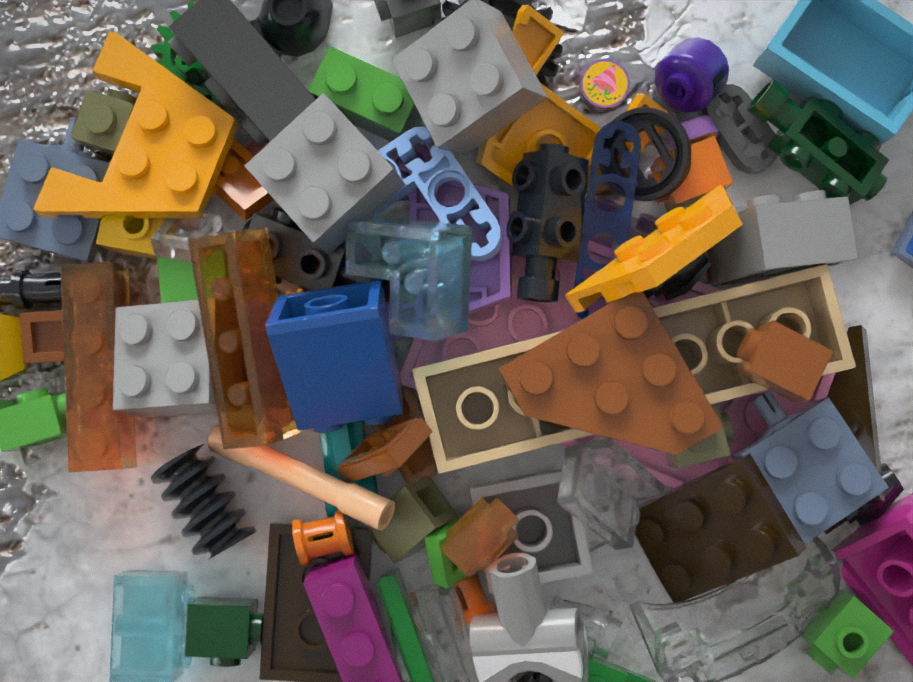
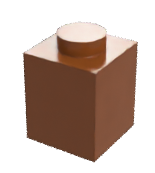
M773 320L760 325L758 330L750 328L746 333L736 354V357L742 359L736 373L792 402L810 401L834 351Z

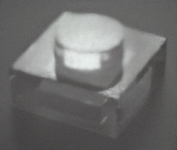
M204 213L202 218H167L150 240L154 254L157 257L202 263L223 235L224 229L220 215Z

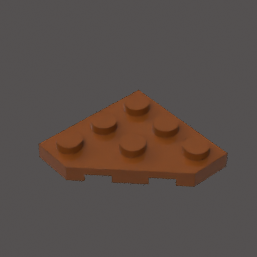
M643 291L629 294L607 304L498 368L499 373L523 414L530 418L672 455L682 453L724 428Z

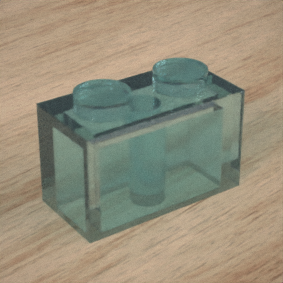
M126 570L114 575L109 682H174L184 673V668L190 667L192 657H184L187 603L195 599V591L193 585H187L188 571Z

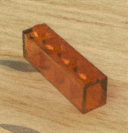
M267 228L231 231L188 238L223 449L269 446L300 433L301 431L297 429L265 327L278 298Z
M114 262L60 265L69 472L137 467L135 415L113 410L116 307L130 306L128 269Z

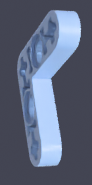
M426 126L412 128L378 150L406 185L368 220L418 187L459 250L467 258L474 261H486L493 258L500 251L503 244V232L500 225L451 151L437 148L435 144L430 149V154L433 158L429 162L424 163L420 158H416L405 165L411 173L407 178H404L402 171L392 160L399 155L405 164L415 157L416 151L413 147L417 143L422 142L426 147L435 144ZM447 181H457L465 188L463 200L453 207L442 206L437 201V191ZM475 204L479 206V209L470 211ZM469 211L479 228L482 230L489 226L492 228L486 234L489 243L485 247L480 248L475 242L468 246L465 243L471 238V234L460 217L465 216ZM460 218L455 225L452 226L450 224L451 220Z

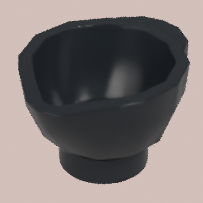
M264 0L261 4L260 14L252 23V26L278 56L299 57L315 51L327 37L333 5L331 0Z

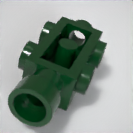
M772 78L750 102L747 111L762 123L768 120L779 129L767 146L779 155L781 162L787 168L801 173L818 187V190H824L826 198L848 197L849 205L861 199L869 201L875 197L888 179L881 173L889 159L879 152L881 149L880 141L871 133L866 131L855 132L841 120L843 113L839 106L832 101L826 99L816 100L811 96L798 105L789 97L790 90L778 80Z

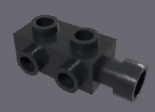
M554 143L539 144L538 151L523 153L522 161L516 165L513 171L512 183L514 188L519 191L517 212L510 217L507 223L506 233L509 241L513 243L512 256L526 258L524 276L519 277L517 299L542 303H558L560 281L555 280L557 263H577L579 259L589 160L570 155L569 147Z
M274 207L272 215L268 213H253L252 219L247 221L240 234L239 245L242 250L238 261L254 267L253 275L259 279L276 284H281L282 279L299 285L298 288L304 289V292L382 279L384 293L388 286L391 273L389 267L371 260L367 261L366 264L355 260L358 248L346 244V240L328 255L315 245L281 208ZM271 239L274 243V250L270 255H267L266 251ZM314 256H317L320 261V268L316 273L311 272L308 268V263L313 261Z

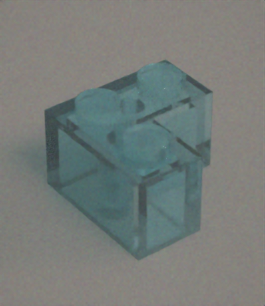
M387 216L347 221L345 274L390 280L389 334L437 341L468 331L473 226Z

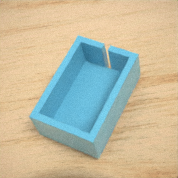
M798 0L752 65L770 78L778 80L804 101L811 96L816 100L826 99L832 101L841 109L843 113L841 120L855 132L866 131L871 133L880 141L881 145L898 133L913 111V24L877 0Z

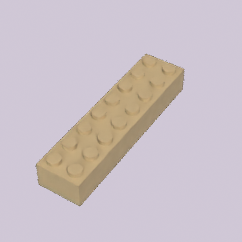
M828 264L653 308L710 405L769 390L736 373L742 362V359L736 357V354L750 328L758 330L760 325L773 320L834 351L822 376L856 367ZM560 332L412 369L425 422L433 431L429 438L438 474L593 435L592 433L525 416L498 371V368Z

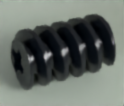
M204 444L159 467L151 476L153 484L171 483L161 494L162 500L165 502L181 501L172 511V518L182 519L190 517L191 520L182 529L181 534L183 537L200 535V540L194 545L191 552L193 555L210 553L211 557L209 559L251 536L257 530L254 526L238 529L237 524L246 514L244 508L228 511L226 508L234 499L236 493L234 491L217 492L216 489L225 480L226 476L224 473L208 476L206 471L216 461L214 455L198 458L196 453L203 447Z

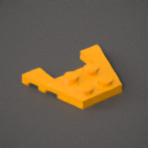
M522 5L520 7L512 30L535 75L538 74L564 34L561 29L529 5ZM541 84L548 98L482 143L475 163L516 190L512 183V175L516 165L522 161L523 153L538 151L539 144L543 143L565 145L569 147L570 155L589 160L587 192L585 198H587L605 183L598 165V147L605 130ZM636 94L626 110L649 107L670 114L645 94ZM654 125L658 134L666 133L662 128ZM631 128L629 131L631 139L626 142V145L634 159L646 149L645 145L651 139H649L645 130L638 133L634 128ZM618 152V164L620 167L625 162Z
M109 31L92 71L98 80L139 92V95L105 177L100 183L51 167L33 210L39 216L45 218H59V215H82L84 218H104L105 215H134L135 218H202L236 134L237 122L234 117L119 34Z

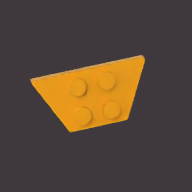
M718 185L685 210L683 207H677L656 220L655 224L658 229L644 239L640 235L620 245L614 251L616 259L565 294L575 313L585 311L602 296L609 303L629 294L639 293L659 286L742 226L743 223L724 186Z

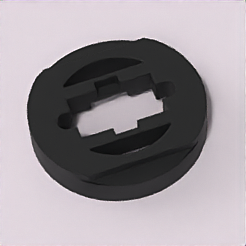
M634 108L617 116L605 129L598 147V165L607 185L620 196L636 201H655L673 193L686 179L691 167V144L686 130L672 115L655 108ZM654 125L662 128L669 135L674 147V159ZM631 128H634L638 133L645 130L659 152L660 158L666 168L660 171L662 175L660 182H657L654 177L646 179L641 169L633 160V155L626 145V142L631 139L629 135ZM618 152L637 184L629 181L621 172L618 164Z

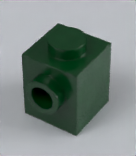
M197 597L187 603L184 657L210 658V665L218 667L241 665V659H248L256 650V645H262L264 613H257L258 599Z

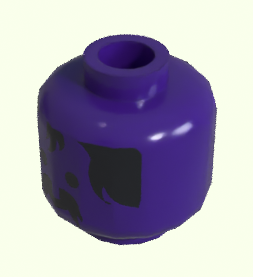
M695 37L681 41L662 58L655 70L654 82L658 94L667 105L675 110L684 113L698 112L707 107L726 85L730 70L727 57L720 47L710 40Z

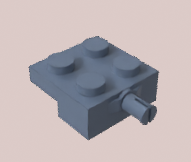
M70 117L63 145L45 146L18 139L0 199V239L93 264L98 248L96 240L101 218H84L82 215H59V218H45L39 216L33 210L51 167L101 183L110 165L108 162L88 156L83 152L84 146L70 138L77 120L75 117Z
M767 390L751 400V403L754 404L768 425V428L764 430L759 438L730 457L734 461L744 455L751 454L803 542L806 544L889 487L829 397L813 401L795 414L786 415L771 393L772 391Z

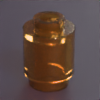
M481 497L445 533L448 539L440 546V549L467 577L471 578L479 569L484 572L520 536L513 529V526L519 519L497 497L490 504Z

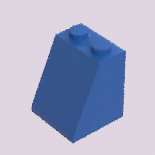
M382 279L278 296L265 327L298 431L313 429L315 433H328L340 429L345 423L363 420L365 424L378 425L391 421L395 415L403 414L404 396Z

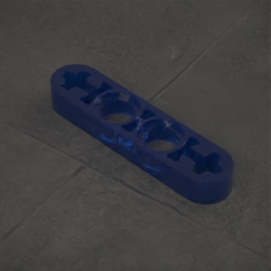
M614 121L604 125L597 133L594 141L574 288L589 278L582 277L585 266L599 271L610 263L599 264L589 257L587 246L593 236L604 233L611 235L618 247L628 241L641 153V138L638 131L631 124L623 121ZM614 131L624 132V141L632 143V151L623 152L619 169L630 168L629 179L616 174L597 175L598 164L609 168L611 152L608 149L602 148L603 139H612ZM607 182L618 184L625 193L623 206L618 211L612 213L602 211L595 202L596 190L600 185ZM588 307L585 311L576 314L581 319H584L592 313H589Z

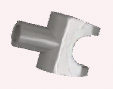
M512 553L494 560L489 565V576L498 613L473 615L469 630L471 654L479 682H513L512 677L526 671L540 672L550 677L554 682H588V641L580 609L546 610L535 557L527 553Z

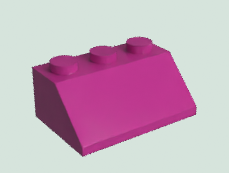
M912 493L892 503L878 519L860 526L831 549L826 557L861 602L894 631L890 638L913 666Z

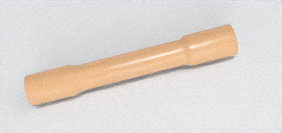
M225 423L216 425L209 435L207 445L210 451L244 467L255 468L337 507L340 512L377 530H384L393 517L395 511L394 501L357 484L346 483L268 447L259 439Z

